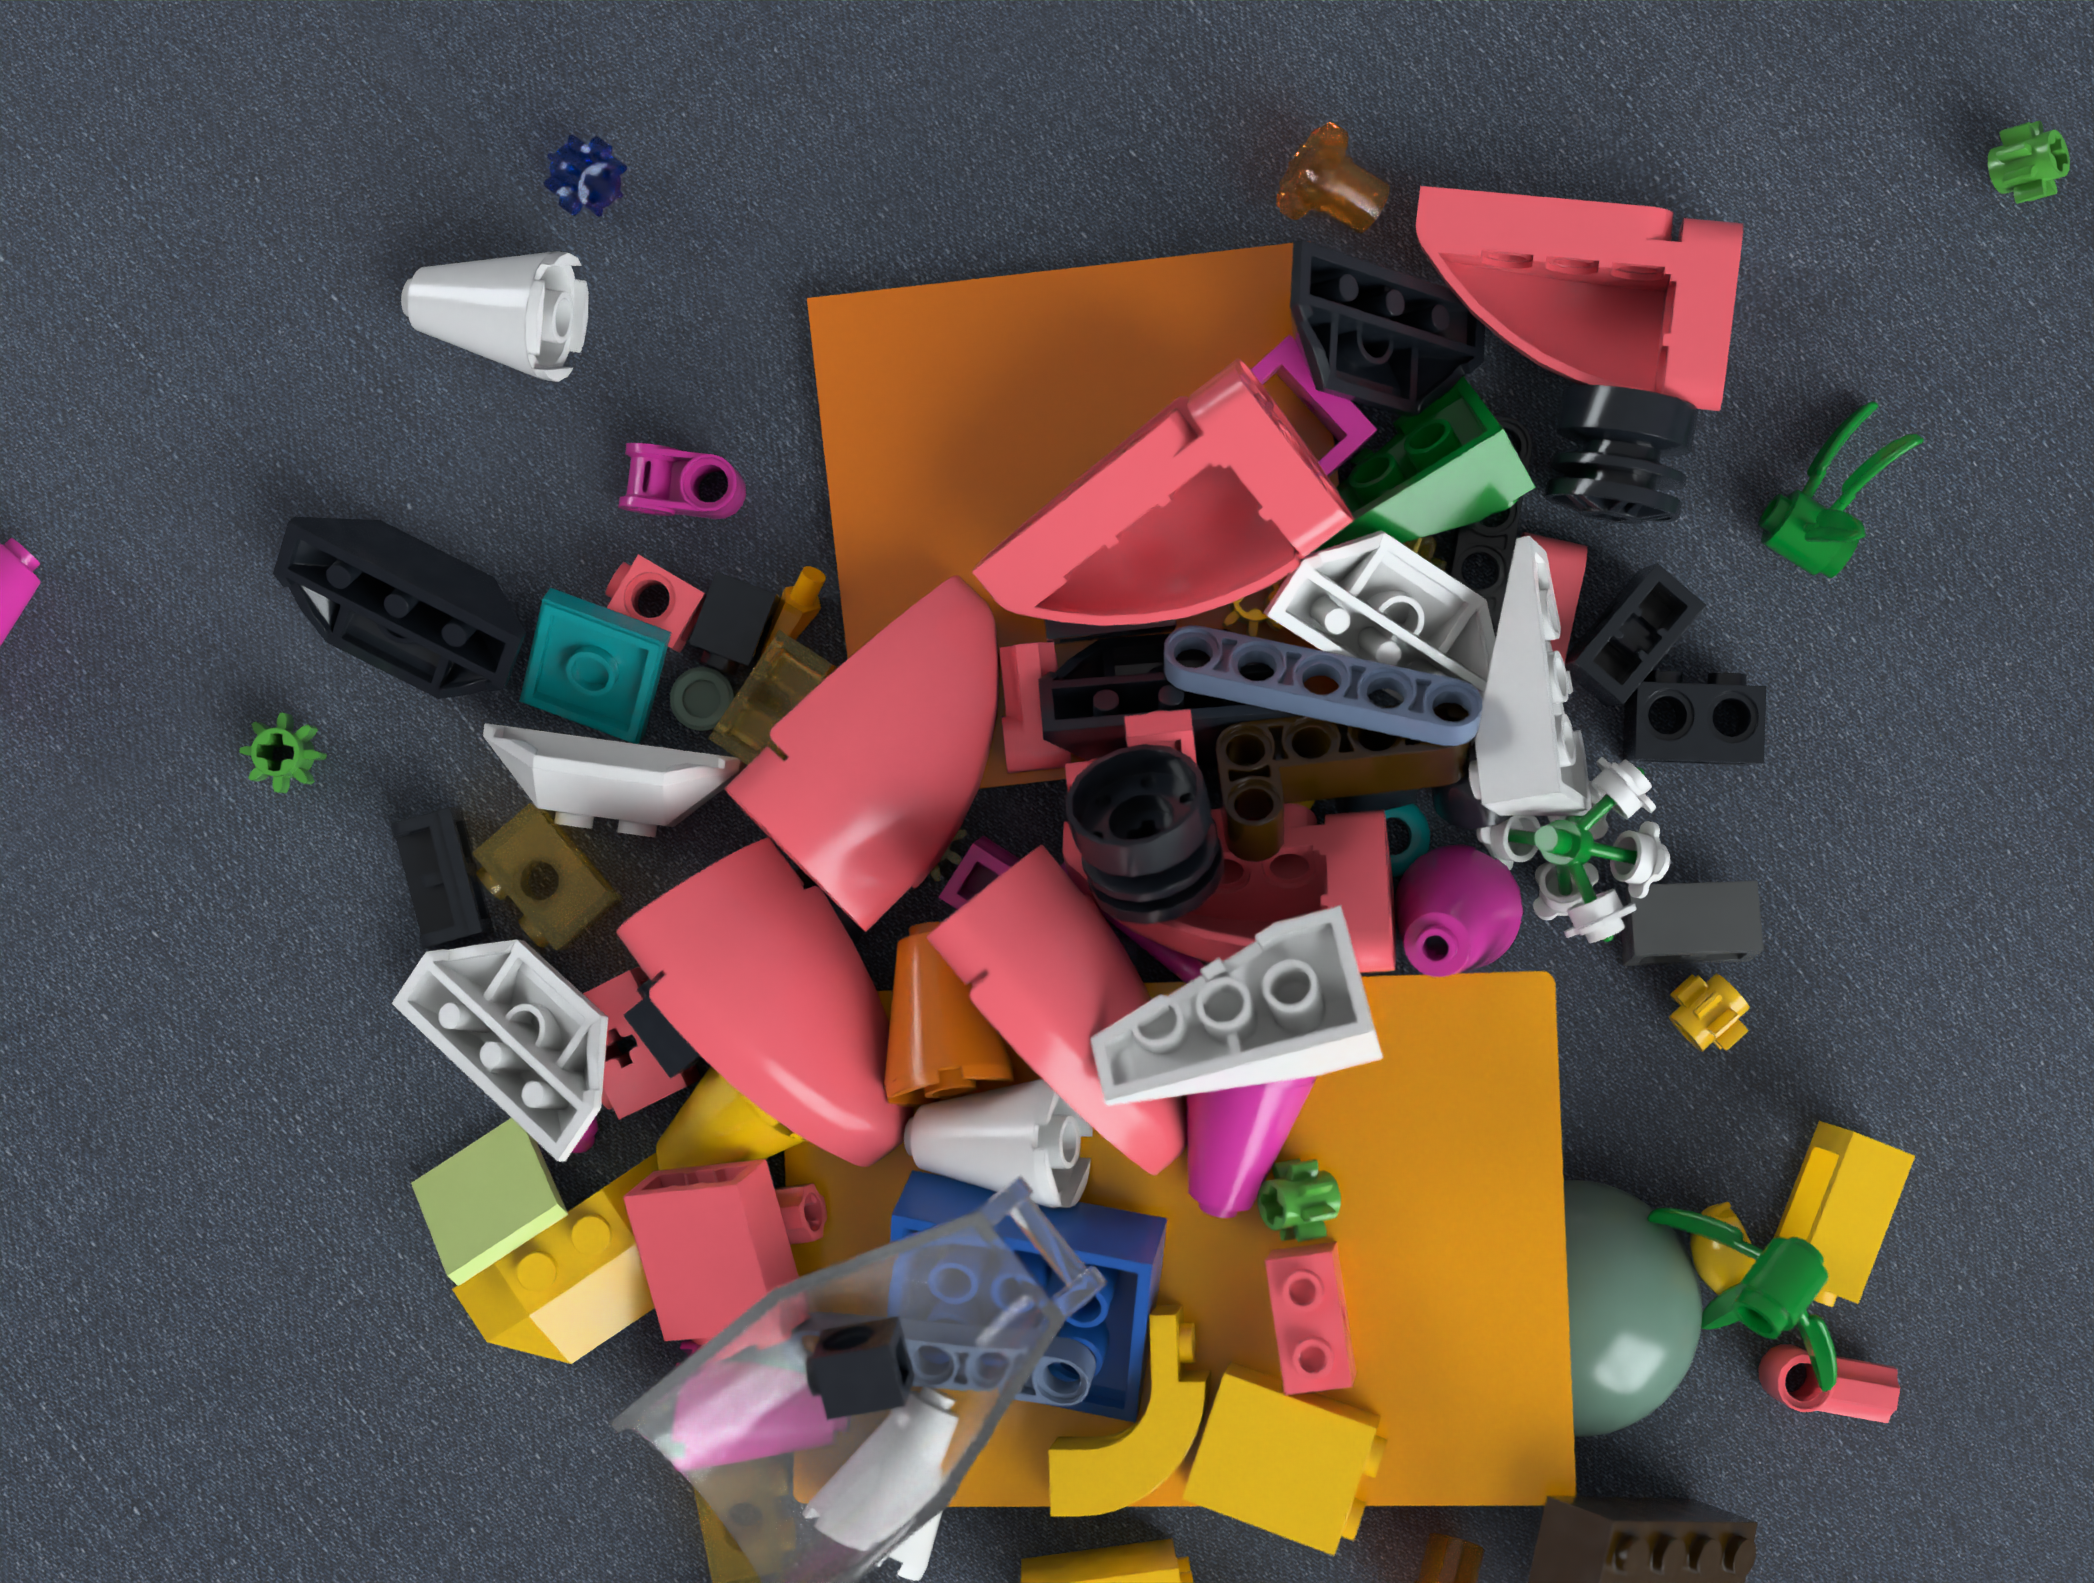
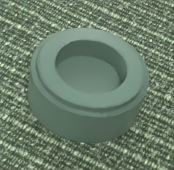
M696 667L687 670L677 678L672 686L670 693L671 709L679 722L693 730L706 732L718 729L730 719L735 709L736 697L732 684L723 674L714 669Z

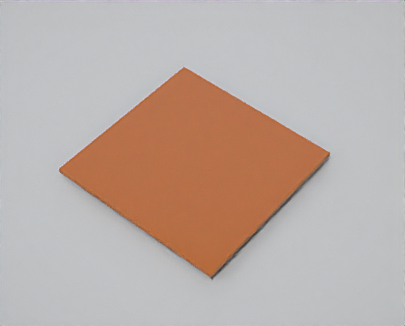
M1293 243L807 298L847 659L901 614L952 576H960L978 593L992 610L997 628L999 656L998 712L991 750L979 789L1066 779V769L1057 768L1007 773L1002 716H1006L999 648L1026 643H1047L1045 622L1042 618L1016 614L1000 606L973 574V569L984 556L1176 398L1180 396L1190 398L1193 392L1237 358L1241 359L1251 370L1289 334L1295 340L1292 332L1290 312ZM1276 373L1263 384L1317 461H1320L1335 447L1334 437L1331 432ZM1337 470L1329 477L1335 487L1339 485ZM1286 575L1284 580L1278 584L1279 588L1281 587V585L1283 584L1288 575ZM1265 588L1245 596L1239 605L1246 613L1254 608L1261 610L1263 613L1266 609L1263 601L1269 593ZM1228 604L1196 615L1176 619L1177 626L1175 630L1193 625L1213 629H1228L1238 634L1247 635V625L1238 620L1229 627L1224 628L1222 626L1224 619L1231 613ZM1266 621L1258 624L1257 638L1320 650L1284 626L1277 632ZM1172 632L1146 634V635L1169 634V633H1172ZM1097 640L1054 645L1055 653H1057L1058 669L1068 659ZM1317 675L1310 677L1303 683L1307 690L1317 695H1327L1339 688L1338 683L1327 676ZM1070 753L1071 763L1087 762V760Z

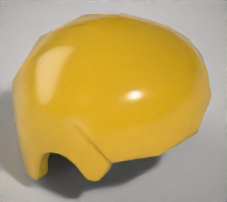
M1729 1202L1710 1206L1701 1212V1214L1737 1227L1742 1231L1744 1241L1752 1244L1741 1221L1730 1208L1731 1204ZM1693 1233L1690 1234V1246L1695 1269L1706 1285L1717 1295L1739 1284L1756 1261L1723 1244Z

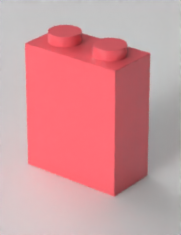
M766 1159L653 1171L623 1196L664 1341L691 1339L692 1342L698 1345H707L717 1342L726 1336L747 1335L748 1339L752 1341L766 1340L782 1333L786 1329V1323L806 1304Z

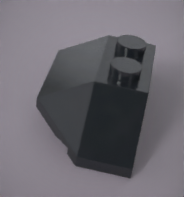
M1303 239L1293 242L1290 296L1292 332L1316 390L1406 417L1419 415L1449 391L1461 377L1471 373L1484 363L1485 325L1469 312L1451 289Z
M293 517L288 521L273 575L283 588L289 587L299 608L326 643L437 699L470 695L485 690L490 692L503 690L508 685L526 632L493 576L381 520Z
M1218 629V630H1223V631L1232 632V631H1230V630H1228V629ZM1171 633L1098 639L1068 659L1055 673L1050 671L1038 679L1043 739L1087 761L1127 747L1124 716L1142 715L1160 710L1178 711L1191 709L1197 765L1216 764L1217 739L1221 732L1230 725L1247 721L1301 715L1192 693L1176 688L1167 680L1164 673V645ZM1188 649L1176 656V660L1188 668L1204 666L1211 660L1209 655L1198 649ZM1260 662L1246 664L1239 670L1243 677L1251 681H1264L1275 673L1270 666Z

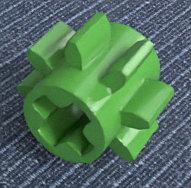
M2041 121L2027 122L2001 130L1999 133L2003 145L1992 148L1988 154V171L1996 190L2001 194L2014 191V199L2017 204L2057 194V186L2054 180L2067 176L2070 168L2069 152L2062 135L2057 130L2044 132Z
M279 713L277 728H270L261 722L255 721L252 723L257 737L254 739L252 746L241 747L239 752L246 756H251L256 766L248 776L251 781L259 782L269 776H273L272 786L274 792L277 793L288 792L290 778H296L299 782L309 785L315 782L309 770L314 760L320 761L327 757L326 753L315 750L310 741L318 731L316 726L305 725L297 731H293L294 719L292 714ZM284 745L294 747L293 759L283 761L273 759L274 747H283Z
M1300 1159L1274 1163L1272 1172L1275 1179L1264 1181L1261 1184L1257 1198L1259 1213L1267 1227L1272 1230H1280V1239L1282 1241L1297 1239L1298 1242L1326 1237L1327 1232L1323 1221L1334 1219L1340 1211L1341 1195L1338 1184L1329 1172L1325 1170L1318 1171L1319 1167L1316 1159L1302 1162Z

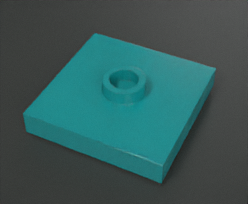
M550 588L542 599L519 701L625 741L639 744L646 733L672 632Z

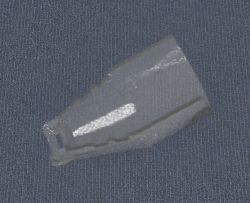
M1019 1175L972 1212L774 1286L612 1418L610 1424L617 1433H620L623 1429L634 1430L650 1441L682 1472L737 1541L762 1583H855L949 1505L959 1489L961 1481L980 1451L987 1445L995 1432L997 1424L1016 1394H1019L1065 1319L1096 1295L1107 1284V1281L1095 1266L1087 1268L1030 1198L1034 1190L1022 1175ZM1008 1214L1066 1285L1053 1297L1050 1296L1030 1268L994 1226ZM899 1316L915 1374L906 1407L827 1420L821 1396H812L806 1377L807 1357L812 1356L821 1331L823 1329Z

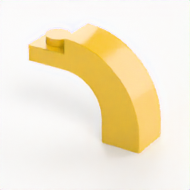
M1157 1305L1149 1315L1152 1387L1149 1405L1143 1417L1131 1427L1113 1435L1058 1437L1049 1448L1051 1517L1092 1516L1127 1507L1144 1498L1166 1481L1189 1451L1207 1410L1211 1390V1370H1185V1363H1195L1196 1334L1194 1323H1184L1183 1305Z

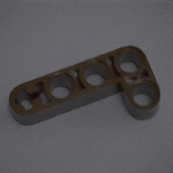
M1446 702L1439 704L1433 709L1435 715L1447 722H1459L1469 716L1468 711L1456 703ZM1399 705L1381 706V708L1391 709ZM1302 715L1247 721L1230 725L1221 732L1216 743L1217 787L1224 836L1228 849L1236 857L1251 862L1267 860L1278 853L1284 840L1285 803L1438 787L1456 783L1465 776L1469 769L1471 740L1458 746H1444ZM1372 749H1377V750H1383V751H1371V750H1372ZM1305 757H1318V758L1309 759V758H1305ZM1241 764H1253L1250 766H1240ZM1251 817L1262 818L1258 821L1246 820Z

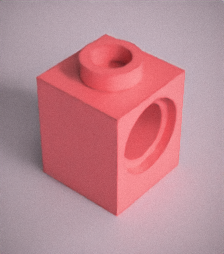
M639 554L632 565L623 562L619 566L605 592L606 596L612 598L607 609L672 632L668 647L678 653L681 652L692 634L707 596L704 592ZM651 585L665 586L670 596L666 611L658 617H643L638 608V599L642 591Z

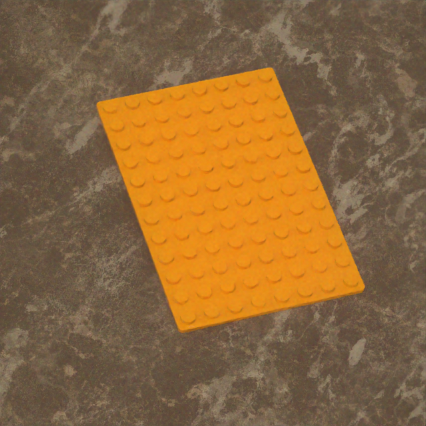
M1549 972L1457 973L1445 977H1433L1426 974L1361 976L1383 1058L1317 1075L1316 1081L1274 1162L1278 1163L1300 1159L1302 1162L1316 1159L1318 1161V1171L1325 1170L1335 1178L1340 1190L1341 1206L1338 1215L1334 1219L1323 1221L1327 1232L1326 1237L1298 1242L1297 1239L1282 1241L1280 1239V1230H1272L1263 1222L1259 1213L1257 1198L1250 1209L1238 1211L1237 1215L1232 1218L1216 1217L1203 1212L1198 1206L1199 1202L1188 1193L1187 1146L1177 1159L1154 1176L1128 1158L1094 1128L1093 1137L1081 1136L1080 1158H1091L1088 1181L1079 1202L1167 1218L1163 1265L1156 1306L1183 1305L1184 1323H1194L1196 1334L1195 1363H1185V1370H1211V1389L1207 1410L1189 1451L1166 1481L1153 1492L1127 1507L1200 1506L1186 1501L1182 1497L1218 1389L1229 1363L1234 1362L1283 1380L1265 1260L1271 1250L1337 1242L1356 1376L1352 1387L1314 1392L1381 1416L1375 1435L1388 1439L1375 1478L1362 1473L1354 1498L1366 1502L1365 1506H1545L1547 1496H1576L1555 980ZM1184 981L1144 983L1151 999H1154L1159 995L1167 997L1185 986L1186 983ZM893 990L877 991L890 1023ZM1001 1035L1014 1068L1013 1084L1042 1079ZM958 1095V1096H953V1097L939 1098V1101H941V1100H946V1099H951V1098H955V1097H960V1095ZM920 1106L913 1107L914 1116ZM808 1140L784 1150L786 1187L814 1183L818 1193L824 1196L827 1210V1220L824 1224L822 1238L808 1243L790 1245L806 1304L886 1314L892 1213L912 1170L931 1174L935 1173L918 1168L913 1156L908 1155L904 1142L870 1167L857 1166L827 1152ZM1272 1168L1265 1181L1275 1179ZM798 1328L795 1330L796 1336L801 1342L808 1346H816L820 1336L819 1333L809 1328ZM1150 1347L1137 1421L1145 1414L1151 1397ZM912 1386L911 1388L912 1391L922 1395L926 1387ZM941 1390L962 1403L957 1414L967 1421L944 1507H1050L1049 1448L1058 1437L1113 1435L1131 1427L1135 1422L1035 1402ZM893 1409L850 1416L849 1430L837 1431L835 1444L795 1451L796 1498L802 1506H811L814 1500Z

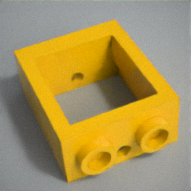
M1822 1121L1818 1122L1774 1238L1790 1239L1791 1237H1798L1812 1244L1822 1254L1824 1258L1823 1265L1828 1272L1829 1278L1814 1301L1833 1307L1837 1296L1858 1304L1915 1156L1854 1131Z

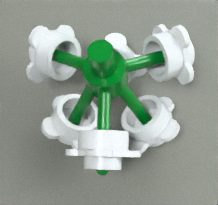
M1603 757L1596 761L1602 772L1595 779L1589 781L1592 808L1583 816H1547L1551 823L1540 827L1535 816H1513L1499 825L1478 828L1476 831L1478 840L1484 843L1491 857L1500 860L1509 870L1512 869L1514 862L1528 861L1535 855L1538 849L1541 850L1542 855L1549 862L1543 863L1535 871V879L1539 884L1540 892L1539 897L1533 903L1534 912L1543 920H1552L1556 916H1569L1573 927L1564 931L1566 938L1580 934L1586 936L1589 944L1600 940L1609 942L1613 939L1614 934L1625 928L1621 917L1637 910L1635 903L1622 906L1615 889L1596 895L1593 885L1598 882L1599 874L1595 866L1587 863L1591 856L1609 859L1613 876L1618 881L1629 883V894L1635 898H1644L1649 892L1650 884L1659 881L1669 868L1670 853L1666 846L1660 842V827L1655 822H1644L1640 826L1639 832L1631 830L1623 832L1618 836L1613 846L1594 842V840L1602 838L1608 831V823L1605 819L1611 808L1625 819H1629L1640 807L1645 808L1649 813L1656 809L1654 803L1645 795L1652 786L1644 776V770L1640 767H1635L1625 759L1619 765L1615 762L1611 764Z

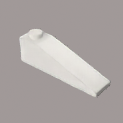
M1530 536L1516 539L1482 703L1480 727L1475 737L1477 760L1471 761L1469 764V779L1475 798L1477 800L1481 799L1483 806L1500 816H1583L1592 808L1582 733L1581 730L1573 731L1571 722L1564 713L1563 702H1567L1568 694L1573 692L1570 671H1566L1560 652L1552 651L1551 640L1560 638L1561 625L1547 552Z
M1341 906L1274 923L1255 935L1256 941L1223 962L1220 958L1200 969L1202 975L1167 997L1163 995L1157 996L1090 1038L1105 1104L1110 1106L1311 1077L1382 1059L1367 996Z

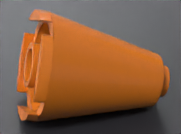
M926 922L914 925L908 929L909 936L897 943L884 1080L887 1101L892 1105L918 1107L923 1104L937 1102L939 1098L964 1096L1014 1085V1068L1001 1034L971 1000L970 993L974 986L971 982L966 985L926 938L943 922Z

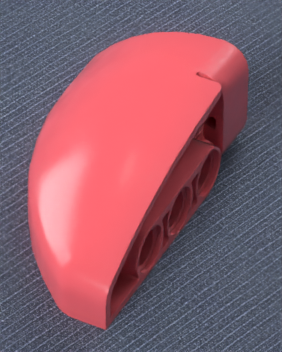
M1420 186L1416 232L1422 251L1445 284L1469 312L1503 342L1538 366L1579 385H1605L1655 392L1691 403L1697 409L1720 411L1740 264L1743 223L1683 218L1678 241L1676 242L1671 241L1674 213L1663 208Z
M1237 358L1193 392L1190 398L1187 396L1176 398L984 556L972 572L1000 606L1016 614L1057 622L1097 626L1146 624L1196 615L1230 604L1270 586L1297 569L1303 558L1350 524L1354 518L1337 489L1283 411L1249 367L1241 359Z
M958 575L952 576L854 653L771 729L770 737L787 757L785 761L767 746L724 788L742 811L865 932L911 887L916 889L938 864L960 829L979 790L991 750L999 696L997 628L988 603Z
M1285 803L1284 840L1282 847L1270 859L1251 862L1236 857L1228 849L1224 836L1221 809H1211V817L1216 822L1218 838L1223 848L1225 872L1217 890L1199 908L1175 920L1147 925L1120 921L1106 913L1136 934L1169 949L1212 963L1218 958L1223 962L1256 941L1255 935L1274 923L1341 906L1360 973L1393 971L1396 967L1395 906L1385 811L1375 810L1326 814L1325 824L1317 825V818L1310 809L1299 804ZM1251 817L1246 820L1258 821L1262 818ZM1065 821L1063 824L1062 853L1067 873L1084 895L1088 893L1097 907L1100 908L1090 892L1087 875L1082 867V855L1075 845L1069 823Z
M770 837L754 842L708 866L645 906L619 927L616 934L652 982L659 980L652 986L649 992L653 1003L699 1055L759 1108L799 1136L827 1152L861 1167H870L904 1142L905 1127L909 1118L914 1117L913 1107L892 1105L887 1101L884 1080L890 1023L875 985L852 939L822 889L818 886H812L804 890L803 881Z
M1041 844L957 910L926 938L966 985L969 982L972 983L974 986L970 993L972 1002L1040 1077L1106 1140L1145 1171L1156 1176L1177 1159L1187 1146L1185 1095L1110 1106L1105 1104L1090 1038L1152 999L1124 946L1088 893L1084 895Z

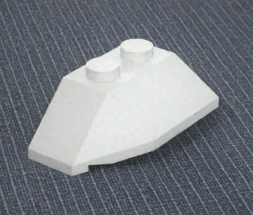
M1382 530L1308 554L1301 560L1300 566L1289 573L1263 612L1322 651L1468 682L1478 690L1483 703L1496 640L1487 600ZM1383 689L1395 698L1404 702L1402 696L1397 692L1390 689ZM1475 737L1471 739V746L1475 742Z
M487 723L484 725L483 737L538 809L556 811L554 824L592 829L594 816L618 819V833L656 837L657 825L676 826L721 792L746 768L747 760L736 757Z
M516 939L450 950L426 951L392 1004L557 1161L565 1162L601 1109L608 1016L524 940Z

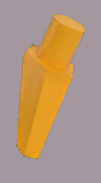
M811 566L804 567L795 585L785 587L761 650L760 659L769 664L777 662L819 613L821 606L818 594L826 580V576L819 569Z

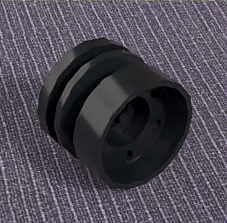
M1605 385L1567 387L1562 395L1556 432L1570 441L1583 445L1582 451L1555 453L1551 457V468L1575 478L1550 479L1546 485L1544 498L1551 503L1575 510L1580 515L1608 522L1640 524L1646 521L1667 522L1679 519L1682 501L1677 497L1655 490H1680L1685 487L1687 476L1681 471L1659 462L1660 457L1682 456L1692 451L1699 410L1693 404L1681 399L1638 389Z
M1143 744L1117 749L1094 760L1075 777L1066 795V817L1075 845L1082 855V867L1087 875L1090 892L1104 912L1120 921L1146 925L1171 921L1199 908L1217 890L1225 872L1224 853L1221 841L1218 838L1216 822L1211 817V805L1203 774L1191 757L1171 747Z

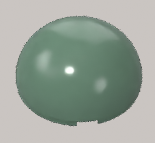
M1563 1180L1574 1437H1591L1611 1433L1638 1422L1661 1406L1676 1390L1686 1375L1697 1350L1702 1325V1295L1693 1261L1672 1227L1647 1220L1650 1212L1654 1210L1652 1207L1639 1198L1610 1185L1593 1181Z

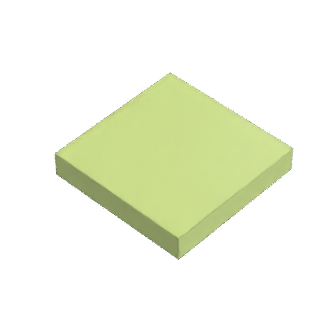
M512 1118L411 1183L446 1275L458 1286L568 1215L537 1141Z

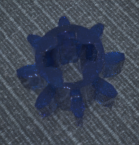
M571 134L568 136V144L560 147L555 153L548 154L547 158L551 162V177L546 179L543 184L544 187L556 196H560L558 205L571 215L576 216L584 205L586 209L600 217L603 214V208L612 204L616 198L621 199L623 197V193L620 191V175L627 170V165L611 156L613 146L600 137L595 136L587 146L586 143Z

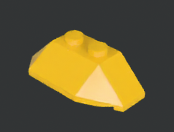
M656 1152L567 1211V1216L463 1284L452 1288L486 1342L572 1364L655 1308L623 1196L653 1171H659Z

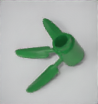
M1871 401L1857 409L1828 438L1807 470V476L1810 478L1802 492L1797 489L1787 497L1777 494L1767 505L1758 521V526L1764 529L1761 543L1813 576L1819 572L1829 579L1836 576L1853 555L1859 539L1866 536L1862 522L1853 515L1843 512L1855 499L1856 494L1886 466L1924 441L1917 434H1907L1881 448L1859 466L1842 485V495L1829 509L1812 499L1826 474L1828 466L1842 445L1859 425L1878 408L1879 405L1875 401Z
M1657 1208L1650 1212L1647 1220L1650 1222L1705 1237L1756 1260L1739 1284L1728 1288L1706 1306L1702 1312V1329H1718L1741 1321L1755 1333L1766 1338L1775 1339L1782 1331L1792 1330L1797 1324L1821 1390L1826 1392L1833 1388L1837 1382L1838 1372L1833 1341L1824 1320L1818 1315H1809L1807 1312V1308L1829 1278L1828 1272L1823 1265L1824 1258L1818 1249L1798 1237H1791L1790 1239L1776 1237L1763 1250L1744 1241V1235L1740 1229L1716 1218L1677 1208Z

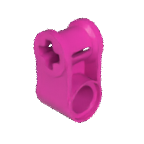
M626 444L625 454L631 458L627 493L619 498L618 508L660 516H674L677 514L725 519L735 514L743 505L746 497V484L741 474L723 457L713 454L681 451L654 444ZM712 472L725 473L728 478V488L723 497L715 502L702 501L699 496V486L702 479Z

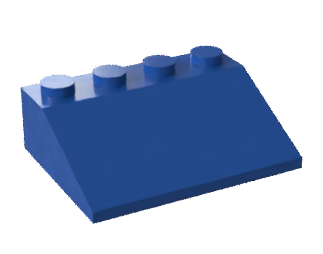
M912 1170L891 1216L886 1314L1064 1337L1079 1341L1088 1347L1094 1355L1096 1369L1088 1395L1080 1403L1072 1406H1050L1136 1423L1150 1347L1149 1315L1157 1304L1167 1218L1079 1201L1070 1208H1050L949 1177ZM935 1345L920 1347L924 1357L933 1363L947 1364L952 1362L950 1355L941 1347ZM988 1354L983 1356L986 1364L995 1371L1010 1373L1016 1370L1012 1361L1003 1355ZM1054 1362L1047 1365L1051 1374L1059 1380L1069 1382L1080 1379V1374L1069 1364Z

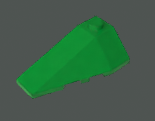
M1463 376L1449 391L1419 415L1412 417L1402 415L1393 423L1398 434L1375 454L1372 450L1364 448L1350 460L1354 469L1335 488L1350 510L1354 520L1311 553L1381 530L1398 542L1404 543L1476 523L1493 513L1502 512L1510 508L1518 501L1519 497L1534 489L1535 485L1504 429Z

